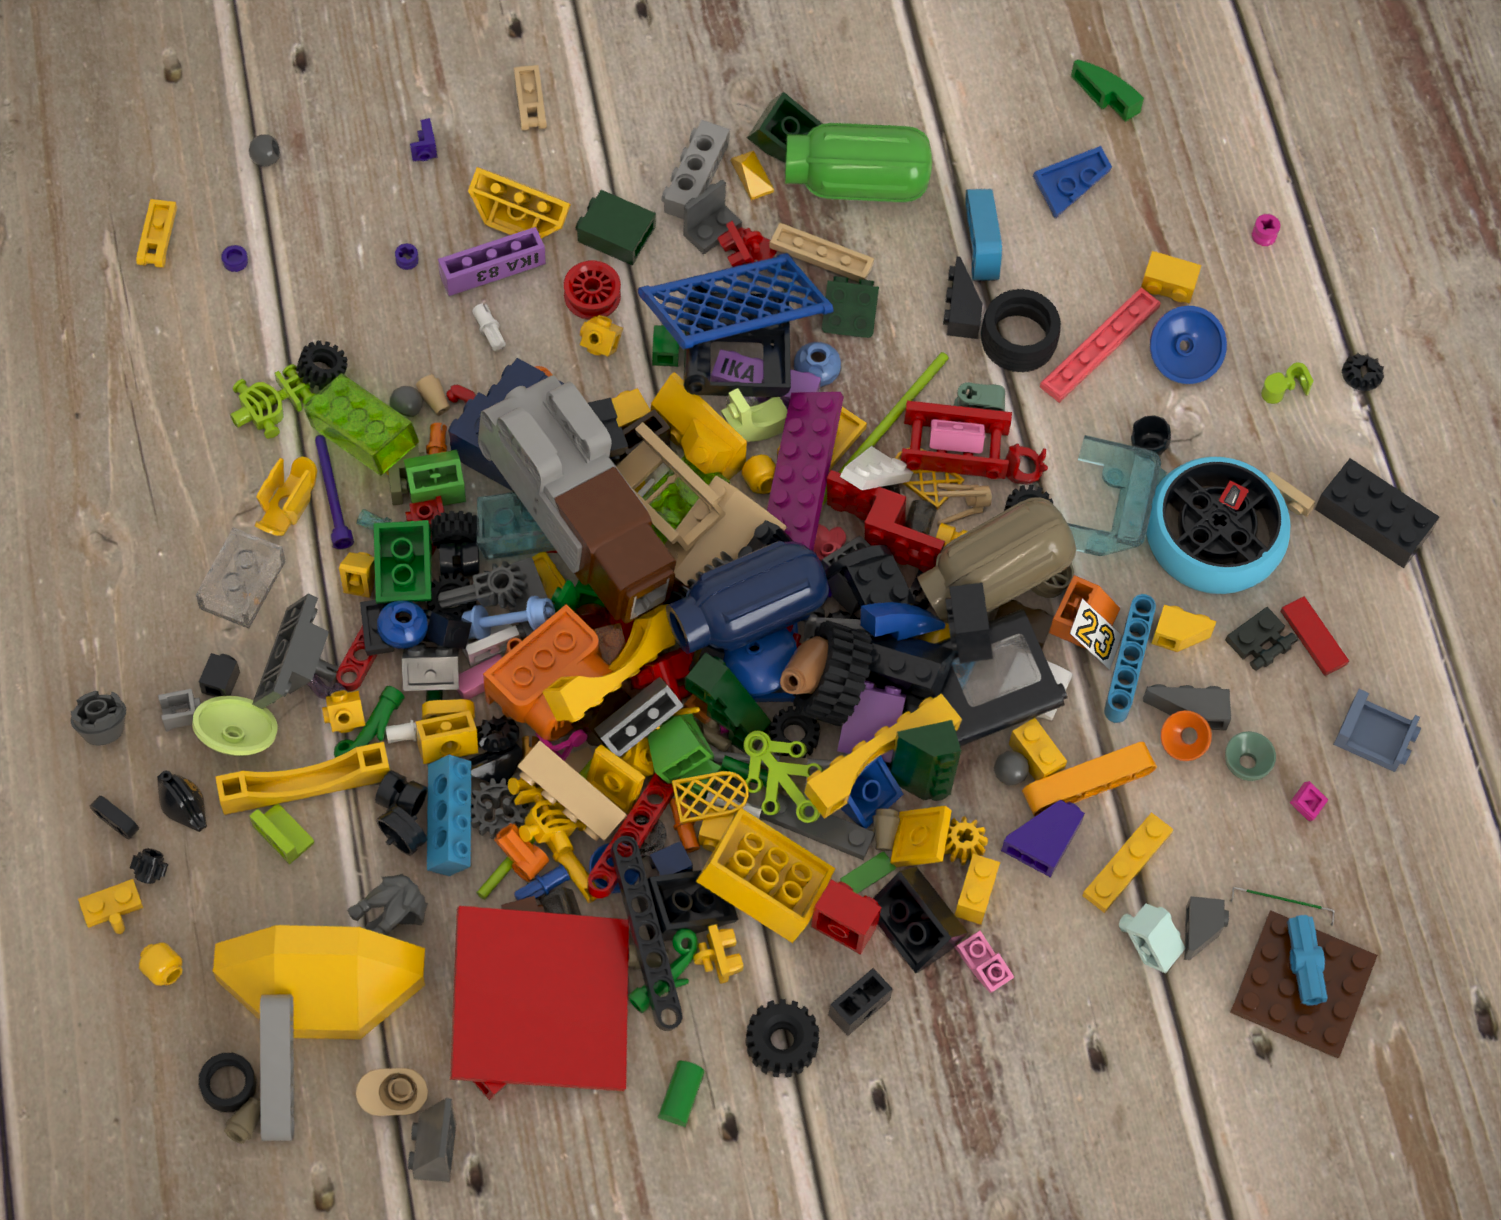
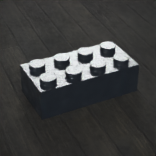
M1349 458L1322 492L1315 507L1316 511L1402 568L1406 567L1429 537L1440 518L1351 458Z

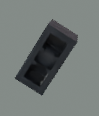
M872 968L830 1004L828 1016L849 1036L891 999L893 988Z

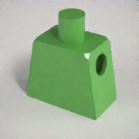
M672 715L660 725V729L654 730L648 736L654 771L668 784L713 757L711 751L694 727L682 716L673 718Z

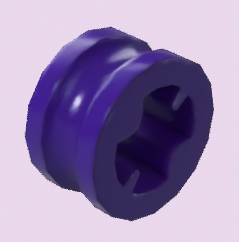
M405 243L396 248L395 260L399 268L410 270L417 266L419 257L417 248L414 245ZM407 254L408 256H411V258L406 259L405 257H403V255Z

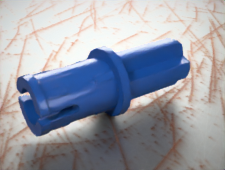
M560 864L541 877L539 875L535 876L536 880L515 891L514 896L516 900L535 896V899L544 894L548 896L550 890L569 881L570 877L564 866Z

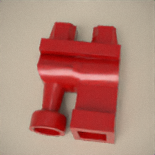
M681 648L659 656L650 663L644 664L639 668L640 672L637 675L630 677L632 685L635 689L646 688L657 678L661 677L682 703V699L692 695V693L685 689V685L678 686L677 679L686 677L690 673L688 670L695 651L686 654Z

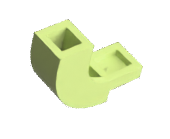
M738 388L729 392L730 404L727 405V408L721 410V414L726 422L747 442L761 441L783 433L787 408L780 397H773L759 405L749 407Z

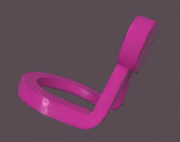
M581 729L575 731L569 737V740L554 746L551 742L543 740L535 733L540 741L563 761L567 759L573 747L582 745L587 739V734ZM565 748L561 755L558 751Z

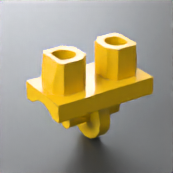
M716 924L708 926L709 933L706 937L710 949L708 950L706 942L699 943L700 952L693 956V960L696 965H704L705 972L713 970L712 962H714L719 983L721 984L728 982L730 975L743 971L744 966L740 953L725 956V948L736 946L733 928L718 930Z

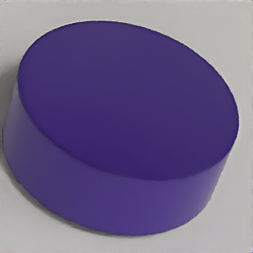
M229 246L221 254L223 266L228 271H241L248 264L247 252L241 246Z

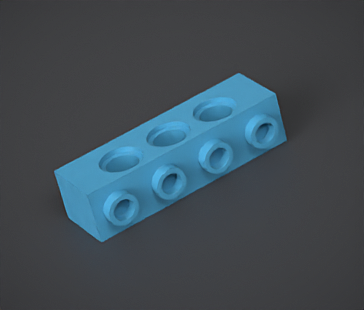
M450 754L428 764L427 870L446 876L454 875L471 867V761Z

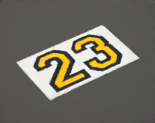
M1082 599L1070 634L1110 670L1122 635Z

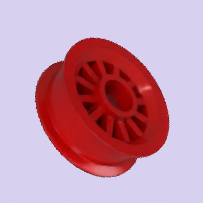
M589 260L576 264L567 272L564 278V300L566 306L574 315L590 320L599 315L607 317L617 309L621 299V282L618 273L610 265L601 261Z

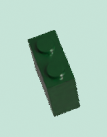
M600 190L596 198H591L585 216H581L577 221L575 230L578 233V242L633 266L656 227V213L604 190Z

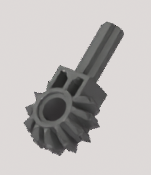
M503 560L501 567L493 563V571H484V573L473 575L474 584L441 592L438 596V601L441 608L444 609L476 600L483 607L499 604L501 608L506 609L508 602L512 606H516L515 599L518 597L525 599L522 590L528 589V584L524 581L527 576L524 571H520V567L517 564L513 563L510 565L507 561ZM509 581L505 588L500 589L503 582Z

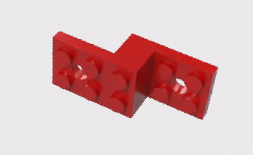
M830 470L827 477V505L836 511H845L864 520L865 541L871 546L887 545L898 564L914 566L923 573L936 566L937 556L941 554L943 547H945V541L904 527L906 520V496L881 487L860 490L841 478V473Z

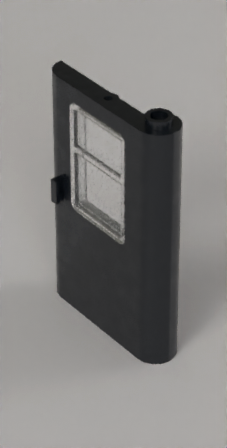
M1024 609L988 622L993 659L960 663L959 654L956 653L940 694L942 693L962 718L960 726L956 731L960 747L1065 706L1064 700L1068 698L1062 683L1057 684ZM951 637L934 643L952 649ZM875 683L877 688L885 689L884 685ZM901 691V693L906 694L902 714L907 711L913 713L919 709L920 703L927 698Z

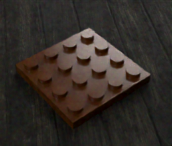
M1270 910L1230 1013L1335 1058H1339L1378 955L1315 929L1318 946L1322 947L1325 958L1323 976L1328 999L1326 1002L1317 1005L1307 1006L1306 1004H1301L1297 976L1293 974L1290 965V950L1292 947L1287 924L1290 918Z

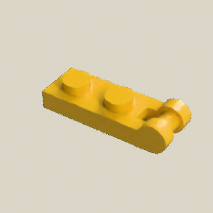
M150 199L137 252V265L146 266L149 263L155 264V267L164 268L166 252L177 210L176 202ZM149 249H156V254L148 253Z

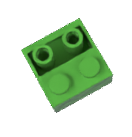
M457 450L403 459L411 503L434 500L436 496H441L443 506L466 502L464 479Z

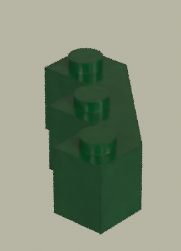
M705 652L686 676L685 689L708 704L706 715L729 730L728 739L732 741L731 744L747 754L744 750L746 736L753 731H762L769 734L771 720L726 666L725 662L719 657H712ZM757 740L754 743L755 749L762 743L761 740Z

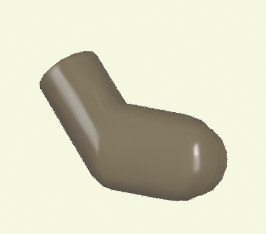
M714 720L707 724L701 723L702 734L707 743L722 752H726L732 741L720 734L719 724Z

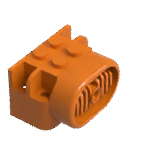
M566 604L483 673L485 698L489 705L495 701L502 708V713L507 718L511 717L517 722L527 723L543 740L552 742L566 735L574 727L569 720L556 721L542 691L560 677L583 676L592 678L607 675L613 671L609 669V664L599 656V641L595 631Z

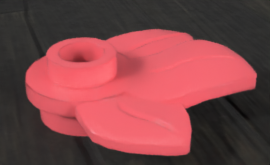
M818 524L813 551L820 561L844 545L846 533L839 526L829 531L825 526Z

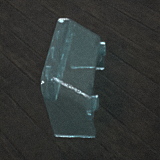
M1085 435L1078 460L1104 466L1102 471L1103 481L1108 486L1120 489L1111 532L1067 523L1075 540L1076 551L1096 556H1106L1138 547L1144 542L1147 533L1161 459L1157 453L1151 450Z

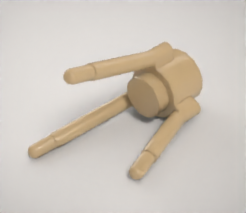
M937 484V487L941 489L960 490L939 491L937 493L939 497H965L967 505L972 506L971 509L942 519L937 524L940 526L941 523L947 524L972 514L983 513V507H989L992 502L990 487L988 485L979 486L978 484Z

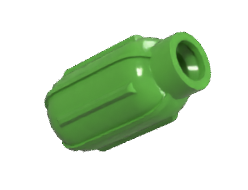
M826 123L813 128L807 135L787 134L785 184H805L810 192L818 197L827 199L887 202L914 201L920 198L927 190L932 172L931 146L925 133L917 128L894 125Z

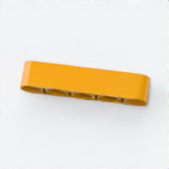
M1138 742L1034 781L1022 789V793L1033 815L1037 816L1059 800L1074 804L1147 776L1156 770L1157 766L1145 742Z

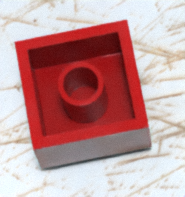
M831 879L814 906L811 927L861 955L878 926L881 907L878 906L877 901L866 895L862 897L853 892V889L848 884L840 881L837 883Z

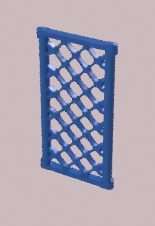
M788 253L651 287L647 285L638 288L640 298L653 311L682 349L792 320L833 312V305L825 298ZM781 266H784L788 271L781 269ZM767 270L775 274V276L767 277L759 274V272ZM745 275L753 279V281L748 283L738 280L737 277ZM784 276L787 278H791L792 282L778 280L777 277ZM723 280L731 286L724 288L715 285V282ZM755 282H765L770 284V287L765 288L762 286H758L755 284ZM701 286L707 289L708 292L701 293L694 291L692 288ZM779 286L788 289V292L783 293L772 288ZM733 287H742L748 289V292H738L733 290ZM678 291L686 295V297L680 299L671 296L670 293ZM796 291L799 293H803L806 296L804 298H800L791 295L790 292ZM711 292L725 294L726 297L722 299L710 294ZM751 292H759L765 294L766 297L759 298L756 296H752ZM773 296L784 301L783 303H777L768 300V298ZM810 296L815 302L808 300V297ZM689 297H694L701 299L704 302L702 304H698L688 301ZM729 297H736L744 300V302L739 304L728 299ZM656 298L663 300V303L660 304ZM670 302L680 305L681 308L673 309L665 305ZM712 302L715 304L721 305V308H711L706 306V303ZM753 302L756 304H760L761 308L756 309L753 307H749L746 305V303ZM786 302H794L800 304L802 307L793 309L792 307L787 306ZM687 307L698 310L699 313L694 315L684 312L683 309ZM724 308H733L739 310V313L732 314L729 312H725ZM764 308H774L779 310L780 313L772 315L764 311ZM747 312L756 315L758 318L749 320L741 316V314ZM709 313L717 317L715 320L702 317L701 314ZM669 314L676 316V319L673 320ZM684 318L694 321V324L687 325L678 322V320ZM726 318L729 320H733L735 324L727 326L726 324L719 322V319ZM702 323L711 326L713 329L703 331L697 328L696 325ZM682 330L689 332L690 335L686 336Z

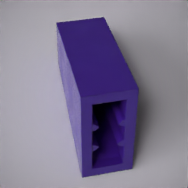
M1059 800L1007 835L1001 851L1051 878L1079 829L1085 813L1077 805Z

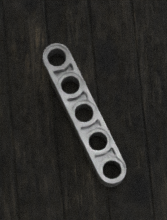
M292 994L261 995L262 1141H293L294 1022Z

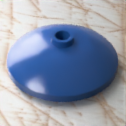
M1181 306L1168 311L1157 321L1151 333L1150 354L1152 360L1162 375L1176 383L1196 384L1207 380L1218 371L1226 356L1227 338L1222 324L1211 312L1201 307ZM1181 341H1185L1187 343V348L1185 350H1182L1180 348Z
M784 628L734 651L724 649L725 656L723 661L751 696L766 695L781 688L780 679L782 672L796 651L797 646L790 631ZM752 646H758L759 650L756 652L750 651V648Z

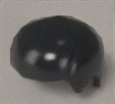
M1152 415L1144 416L1135 421L1131 435V444L1134 451L1146 457L1160 456L1169 448L1171 428L1164 418Z

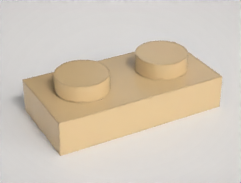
M1271 471L1267 477L1279 489L1285 502L1288 504L1287 507L1297 515L1302 513L1308 517L1314 508L1315 501Z

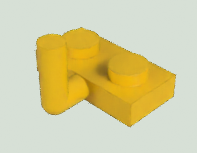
M133 879L78 898L88 928L110 921L116 934H122L125 931L122 915L143 908Z

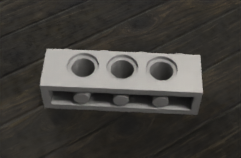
M701 120L697 129L693 128L689 139L690 145L682 151L680 157L681 164L679 168L675 167L672 172V183L670 187H665L661 201L664 202V213L684 219L686 203L691 198H697L704 193L711 184L729 145L730 129Z

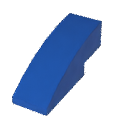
M894 602L861 606L860 626L874 637L890 634L899 641L945 628V623L938 617L917 606Z

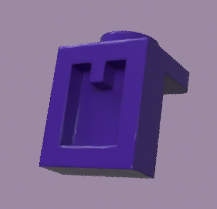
M430 118L420 120L422 130L417 131L419 142L410 143L412 161H427L438 157Z

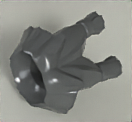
M399 874L382 877L383 881L379 886L374 888L365 899H362L347 910L349 916L353 920L358 921L371 908L384 907V912L378 918L369 922L366 925V929L388 936L391 930H394L399 924L422 926L428 903H425V897L420 893L418 886L408 876Z

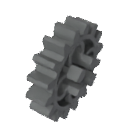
M492 778L490 781L491 785L489 786L481 782V791L479 792L474 789L472 791V797L474 798L471 799L472 827L480 826V835H484L487 831L490 832V839H494L495 835L509 824H515L518 827L524 825L522 818L528 815V810L525 809L529 807L528 803L515 804L514 800L518 794L512 795L509 792L505 778H502L500 784H496V781ZM504 795H509V796L511 797L510 799H509V797H508V798H504V800H503V810H502V809L500 808V807H501V798H502ZM484 799H490L492 803L487 801L485 802V804H483L482 801ZM493 808H495V820L493 822H486V818L487 820L493 818ZM511 813L514 814L513 818H506L504 814L506 816H510Z

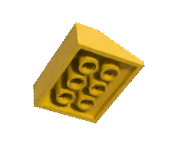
M740 807L696 882L793 943L808 925L813 915L814 906L827 887L836 868Z

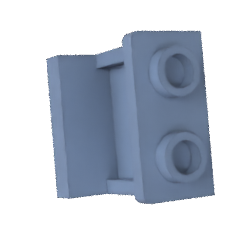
M1359 689L1333 745L1395 772L1399 764L1405 765L1412 750L1407 747L1410 741L1415 743L1420 733L1421 727L1417 726L1420 717L1415 715L1410 720L1366 700L1369 693Z

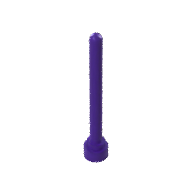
M318 435L315 438V443L334 524L333 533L331 534L332 545L335 549H346L354 544L353 534L344 524L326 439L323 435Z

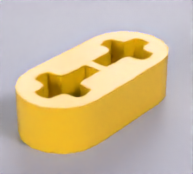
M467 699L427 701L422 704V720L465 711H471L474 719L475 703Z

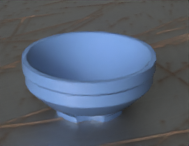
M811 342L803 345L796 353L794 370L812 373L821 378L820 387L826 386L835 381L839 376L841 359L836 349L831 345L823 342ZM814 352H821L826 356V359L822 362H815L810 356Z

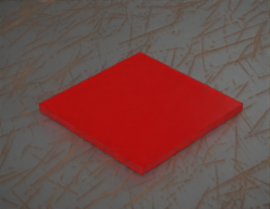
M458 906L456 916L450 1080L625 1091L627 1076L628 919Z

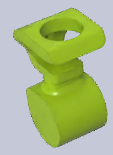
M1300 362L1292 364L1287 369L1285 377L1280 372L1269 375L1265 379L1261 391L1264 401L1270 404L1281 402L1287 389L1289 391L1294 390L1296 385L1294 378L1298 379L1305 395L1308 396L1314 381L1306 365Z

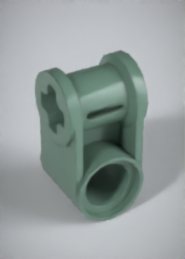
M966 382L959 386L957 391L958 397L955 399L954 406L966 407V404H969L968 407L1005 411L1004 387L996 384L986 385Z

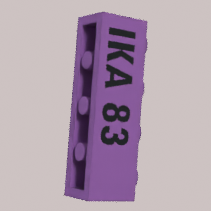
M536 227L438 259L440 278L448 296L546 264L545 246Z
M720 349L711 374V382L738 381L741 383H763V359L750 358L740 355L736 351ZM791 369V389L787 395L780 397L787 410L791 392H819L821 378L809 372H799ZM743 396L746 399L760 403L773 398Z

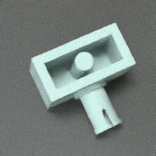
M1145 904L1135 917L1130 914L1122 916L1119 928L1121 931L1129 934L1145 965L1166 973L1186 948L1180 938V932L1175 928L1171 920V914L1163 907L1156 908Z

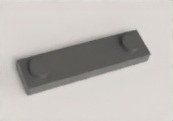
M780 793L777 796V801L780 804L779 812L775 815H766L763 811L760 813L761 819L863 861L875 835L873 831L834 815H829L824 819L820 814L815 822H802L796 815L797 805L792 798ZM772 801L768 802L767 810L769 812L775 810V804ZM808 806L805 810V814L808 817L814 814V809L811 806Z

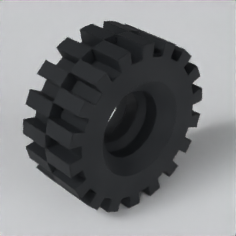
M780 999L779 1004H775L774 1000L767 1002V1007L765 1008L761 1005L757 1009L756 1015L752 1014L746 1032L747 1053L749 1057L752 1056V1063L755 1067L758 1065L762 1067L761 1072L767 1074L768 1071L773 1072V1077L779 1078L780 1073H785V1078L792 1077V1072L796 1071L798 1075L803 1072L805 1066L808 1068L811 1065L813 1057L815 1058L820 1037L819 1026L815 1024L816 1018L813 1014L809 1016V1009L807 1007L799 1008L798 1002L792 1000L791 1005L786 1004V999ZM786 1029L791 1032L794 1038L791 1047L782 1050L772 1044L771 1036L776 1030Z

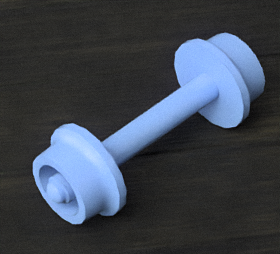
M531 596L524 611L489 616L487 610L482 605H475L472 610L465 611L462 618L472 622L468 639L480 640L490 636L491 627L528 621L533 631H535L555 614V608L549 598Z

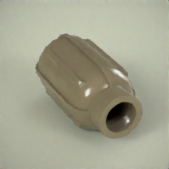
M1041 497L1029 498L952 540L943 547L941 554L937 556L936 566L917 576V579L941 621L948 619L945 598H951L949 587L983 582L988 613L1061 573L1070 566L1075 558L1077 549L1072 531L1056 506L1049 500Z

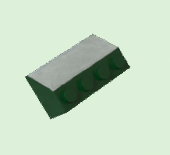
M949 720L897 732L889 770L899 787L922 800L932 799V801H940L951 795L961 755V747L953 721Z

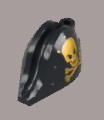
M167 770L158 775L159 802L164 814L170 819L198 832L206 828L204 800L199 788L192 781L182 776L171 774Z

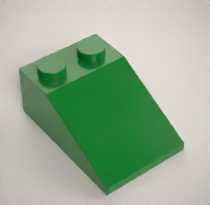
M429 521L373 523L376 604L394 601H432V542Z

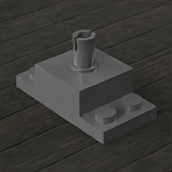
M308 593L287 607L252 705L263 709L269 704L275 703L279 698L285 697L288 693L291 694L312 681L314 674L328 682H332L336 677L337 673L334 671H338V666L320 659L329 631L312 624L318 611L315 608L318 600L317 597Z

